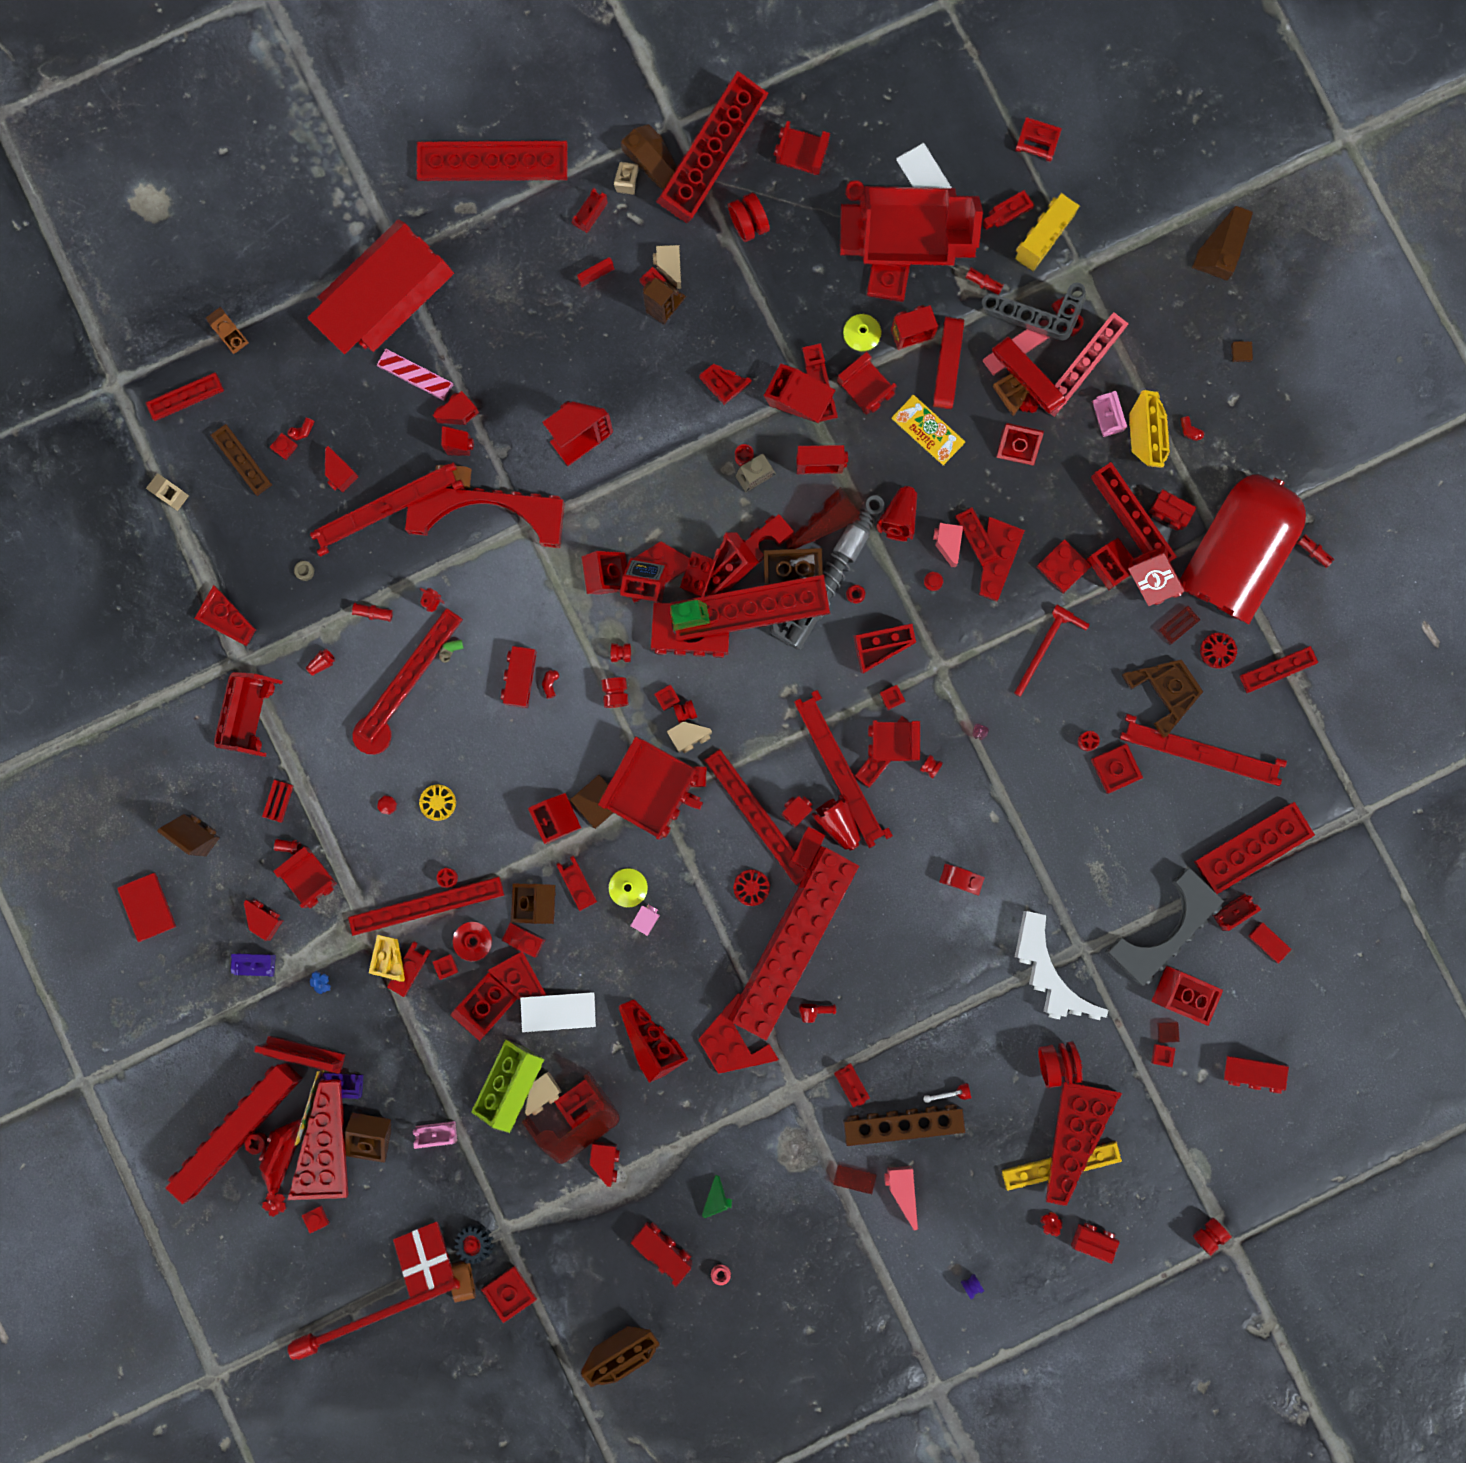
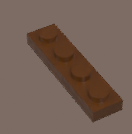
M227 424L211 434V437L256 496L272 486V483Z

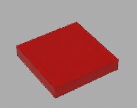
M872 264L866 296L904 302L910 265Z
M1127 743L1091 759L1107 794L1143 778Z
M515 1265L481 1289L503 1323L537 1300Z

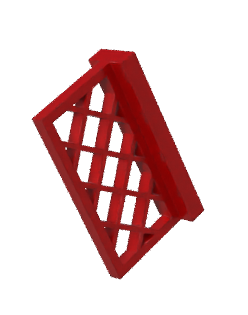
M268 1036L266 1043L255 1046L254 1052L261 1053L263 1056L337 1074L341 1073L345 1058L344 1053L274 1036Z

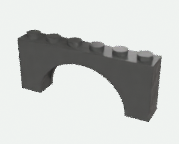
M1185 868L1172 881L1179 892L1182 910L1176 928L1165 940L1153 946L1138 947L1128 943L1123 938H1117L1105 951L1138 985L1150 984L1155 978L1153 975L1158 970L1162 971L1168 965L1167 960L1171 956L1175 957L1182 950L1180 947L1185 942L1188 943L1194 938V932L1198 928L1202 929L1208 923L1207 919L1210 915H1215L1222 908L1220 905L1224 901L1190 868Z

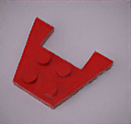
M740 993L732 999L698 1039L718 1074L779 1060L770 1044L751 1054L734 1023L728 1019L740 997Z

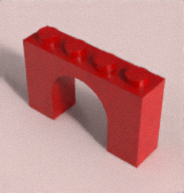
M653 603L651 651H655V654L666 655V652H674V655L685 656L686 653H693V656L705 657V654H713L715 658H724V655H728L729 632L706 636L700 641L693 643L677 641L672 629L671 603Z

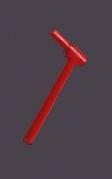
M1056 604L1052 611L1055 620L1014 694L1019 697L1022 696L1061 623L1071 622L1084 630H1087L1090 624Z

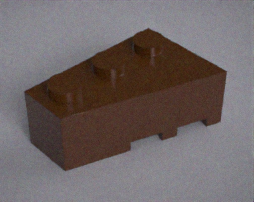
M654 278L652 282L649 281L643 288L646 312L663 325L687 297L670 283L658 278Z

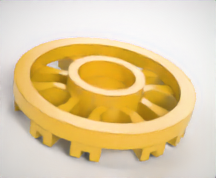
M444 785L429 786L423 791L419 799L421 812L427 818L434 821L447 819L456 808L454 793ZM436 788H439V795H436ZM431 789L434 793L432 797L427 794ZM443 789H445V790H447V791L449 792V793H448L446 796H444V797H443L442 794H441L442 791H443ZM424 796L430 798V801L423 800ZM452 797V800L446 801L445 798ZM429 803V808L424 810L423 804ZM447 803L453 804L451 810L446 809L445 805ZM431 808L434 809L430 815L427 814ZM443 808L446 811L447 815H444L441 811ZM436 811L440 812V818L434 817Z

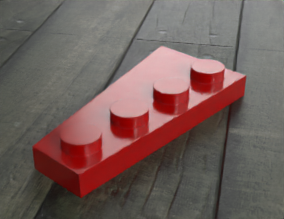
M989 517L987 535L999 558L983 566L979 595L997 602L1025 530Z

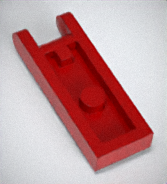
M573 855L570 857L573 863L571 866L563 869L560 862L556 865L579 911L597 903V900Z
M415 941L402 960L405 980L397 981L391 979L387 988L402 997H405L431 953L429 949L425 951L424 955L415 951L418 945Z

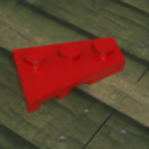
M214 585L194 618L245 646L248 645L256 631L249 621Z

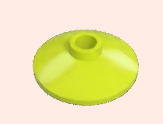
M858 314L846 322L843 335L846 343L852 349L868 351L878 344L881 337V328L877 320L872 316ZM860 328H865V329H866V332H865V333H861V332L859 331V329H860Z
M622 869L616 872L610 880V896L616 904L622 907L637 906L647 895V881L635 869ZM626 884H630L632 887L629 892L624 890Z

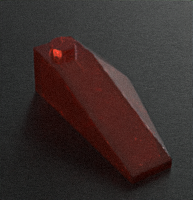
M841 487L823 502L822 505L824 507L820 512L813 513L810 516L809 524L801 526L786 542L788 550L804 546L846 527L849 523L852 524L858 519L859 509Z

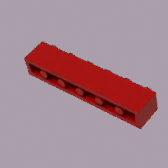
M1112 462L1096 471L1091 479L1142 553L1145 554L1165 545L1168 550V560L1170 562L1174 560L1177 556Z

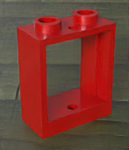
M844 445L798 446L796 455L797 474H842L843 469L847 468L848 451H844Z

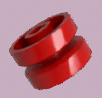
M753 192L743 196V202L737 199L728 203L732 222L744 242L754 239L755 232L762 235L770 231L763 206Z

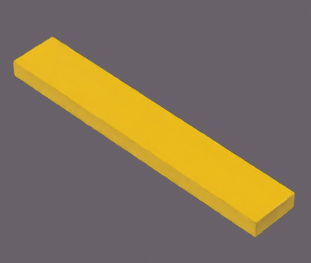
M1114 1141L1096 1146L1084 1171L1122 1162L1117 1142ZM1051 1158L1001 1170L1006 1190L1048 1181Z

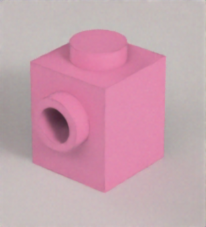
M649 904L647 907L642 905L631 927L648 936L660 916L657 914L658 909Z

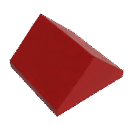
M1006 423L1002 429L997 458L1034 466L1044 431Z

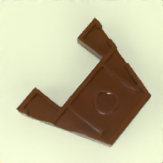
M1182 660L1122 674L1123 679L1131 690L1149 680L1169 710L1170 714L1154 723L1163 738L1168 736L1175 725H1177L1184 714L1203 693V690Z

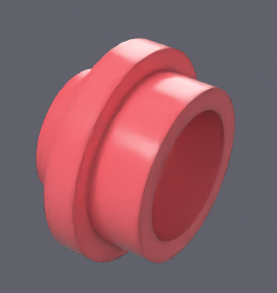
M719 1264L712 1269L711 1279L715 1284L725 1285L730 1280L731 1272L727 1266ZM723 1271L725 1275L719 1278L717 1273Z

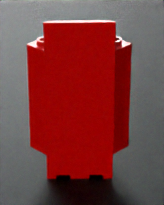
M865 186L864 193H861L860 204H841L840 255L863 257L864 264L954 265L955 257L975 258L976 248H979L983 215L980 197L956 196L955 188Z

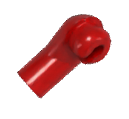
M556 670L547 671L542 681V687L547 699L556 696L552 686L554 681L559 678V673Z

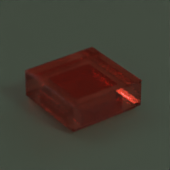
M1178 1022L1157 1023L1159 1043L1180 1042Z

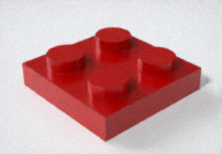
M1065 539L1037 566L1063 594L1092 567Z

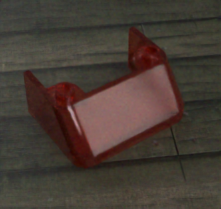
M590 1071L584 1075V1078L595 1092L586 1101V1108L591 1116L559 1139L551 1130H544L540 1133L529 1116L522 1121L538 1146L556 1163H566L615 1127L619 1122V1112Z

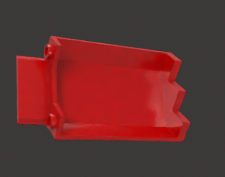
M398 219L317 297L322 303L307 318L344 355L357 342L363 349L366 350L368 348L374 352L454 272L439 255L433 253L430 247L411 231V228L406 223Z

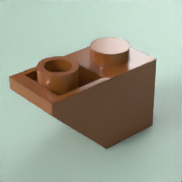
M221 307L206 317L208 323L233 354L249 343Z

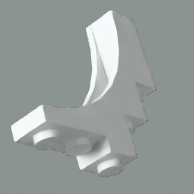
M1024 911L1015 957L1020 958L1019 962L1030 965L1031 961H1034L1029 984L1034 985V990L1045 992L1046 988H1048L1044 1012L1049 1013L1048 1017L1060 1019L1061 1016L1067 1017L1068 1009L1070 1014L1081 1016L1083 1012L1089 1014L1088 1018L1100 1020L1101 1017L1107 1018V1009L1092 1005L1077 996L1058 976L1050 961L1046 947V915Z

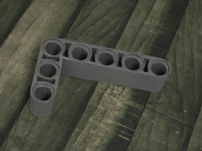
M1081 283L1070 285L1057 316L991 293L984 296L982 306L985 313L989 316L1063 341L1068 339L1073 331L1086 300V291ZM1075 291L1082 292L1081 296L1074 297L1072 296V294ZM989 302L996 303V305L993 308L987 307V304ZM1007 308L1014 309L1011 314L1004 313ZM1069 308L1075 310L1071 315L1065 314V311ZM1025 314H1030L1031 318L1029 320H1023L1022 316ZM1042 320L1049 321L1047 326L1039 325ZM1061 326L1067 327V330L1063 333L1057 331Z

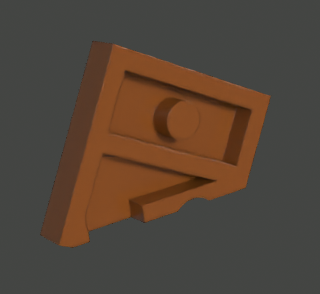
M1012 374L993 385V388L1011 415L1014 416L1029 392Z

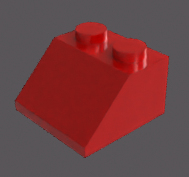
M595 551L582 556L587 594L620 592L623 574L627 567L625 552Z

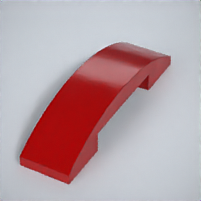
M821 343L802 347L807 375L830 386ZM833 398L820 422L838 418Z

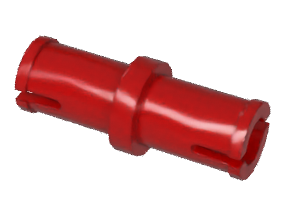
M970 267L965 277L980 285L981 289L984 287L999 295L1004 284L991 279L990 275H984L972 269V267Z
M1306 534L1297 541V544L1309 552L1311 558H1316L1325 568L1334 561V558L1322 549V545H1317Z
M354 603L352 615L368 617L369 620L379 619L391 622L393 610L378 608L376 605L367 606Z

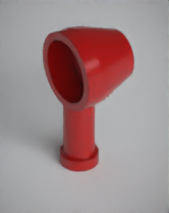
M800 1004L799 1013L802 1022H815L817 1014H836V1005Z

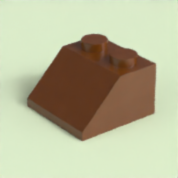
M513 883L511 923L554 924L555 885Z
M352 1113L345 1131L346 1156L385 1163L391 1135V1119Z

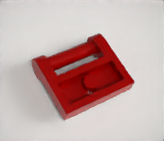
M1026 117L1015 151H1024L1046 158V161L1051 162L1062 128ZM1026 139L1032 142L1048 146L1050 148L1049 151L1038 147L1025 144L1024 141Z
M588 1078L554 1101L573 1130L579 1128L582 1122L599 1110L603 1111L607 1108L605 1102L598 1095ZM591 1099H594L596 1103L576 1118H573L571 1113Z

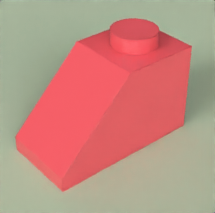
M940 523L938 528L934 529L933 539L936 540L935 546L951 567H956L959 559L963 526Z

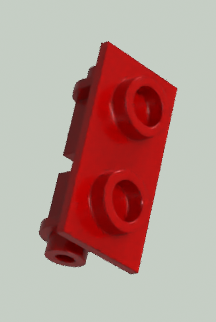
M427 588V590L420 589L423 592L420 603L428 612H434L439 603H445L437 591L431 588Z
M851 1063L834 1072L853 1108L864 1104L870 1098Z

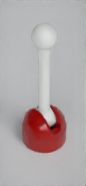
M964 1083L959 1085L955 1092L935 1096L925 1095L923 1100L925 1103H929L931 1100L956 1095L962 1100L972 1098L969 1084Z

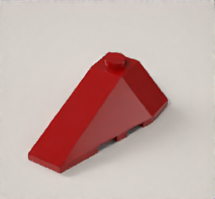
M635 999L618 1006L639 1067L649 1083L664 1077L689 1060L679 1043L674 1038L671 1040L664 1033L665 1029L661 1025L658 1027L651 1020V1015Z

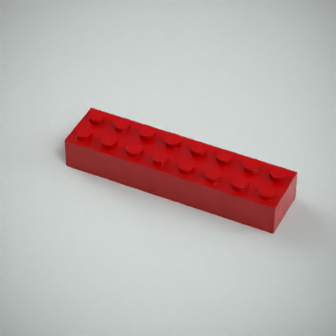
M737 71L656 202L685 223H688L694 217L769 93Z
M287 1063L277 1064L275 1067L271 1066L264 1074L267 1077L262 1081H258L251 1088L253 1092L248 1096H244L237 1103L239 1107L234 1112L231 1111L223 1119L225 1123L220 1127L217 1126L209 1134L211 1138L206 1142L203 1141L196 1148L197 1153L193 1157H188L183 1162L182 1166L184 1168L179 1172L176 1171L168 1179L170 1183L165 1188L180 1203L184 1204L194 1199L240 1149L246 1139L260 1127L303 1078Z

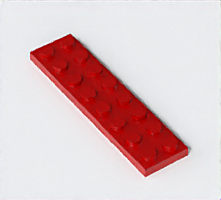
M567 141L417 142V180H568Z
M824 575L671 602V605L699 600L707 604L710 620L709 624L676 630L677 641L830 614Z

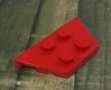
M660 541L634 559L668 564L665 582L667 584L685 573L690 558ZM632 598L634 604L641 600L638 598Z

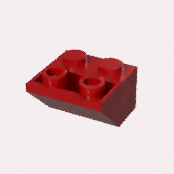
M1119 538L1106 544L1087 559L1108 590H1111L1131 576L1128 565L1129 560L1133 559V557Z
M566 793L549 798L528 808L543 843L546 845L582 828Z

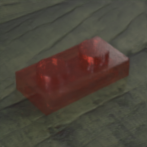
M837 1165L833 1185L872 1194L877 1175Z

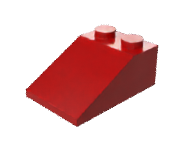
M1166 966L1151 1002L1209 1026L1223 990Z
M488 972L456 1007L451 1016L480 1041L518 998Z

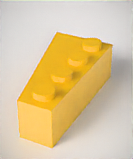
M1062 193L1058 198L1054 197L1048 205L1049 210L1041 214L1037 220L1038 224L1036 227L1030 229L1026 240L1022 241L1017 247L1016 252L1018 254L1015 259L1034 272L1074 217L1080 205Z

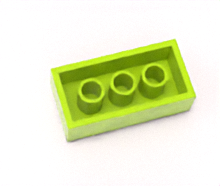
M505 1040L471 1112L492 1128L510 1133L544 1059L521 1044Z

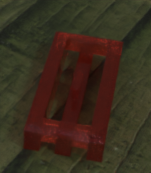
M1186 606L1158 631L1163 634V637L1171 645L1201 619L1189 606ZM1188 611V616L1170 631L1166 632V628ZM1191 617L1194 618V621L1173 638L1170 636Z

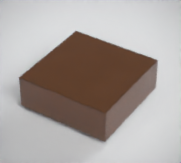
M1252 341L1232 342V362H1251L1253 360Z

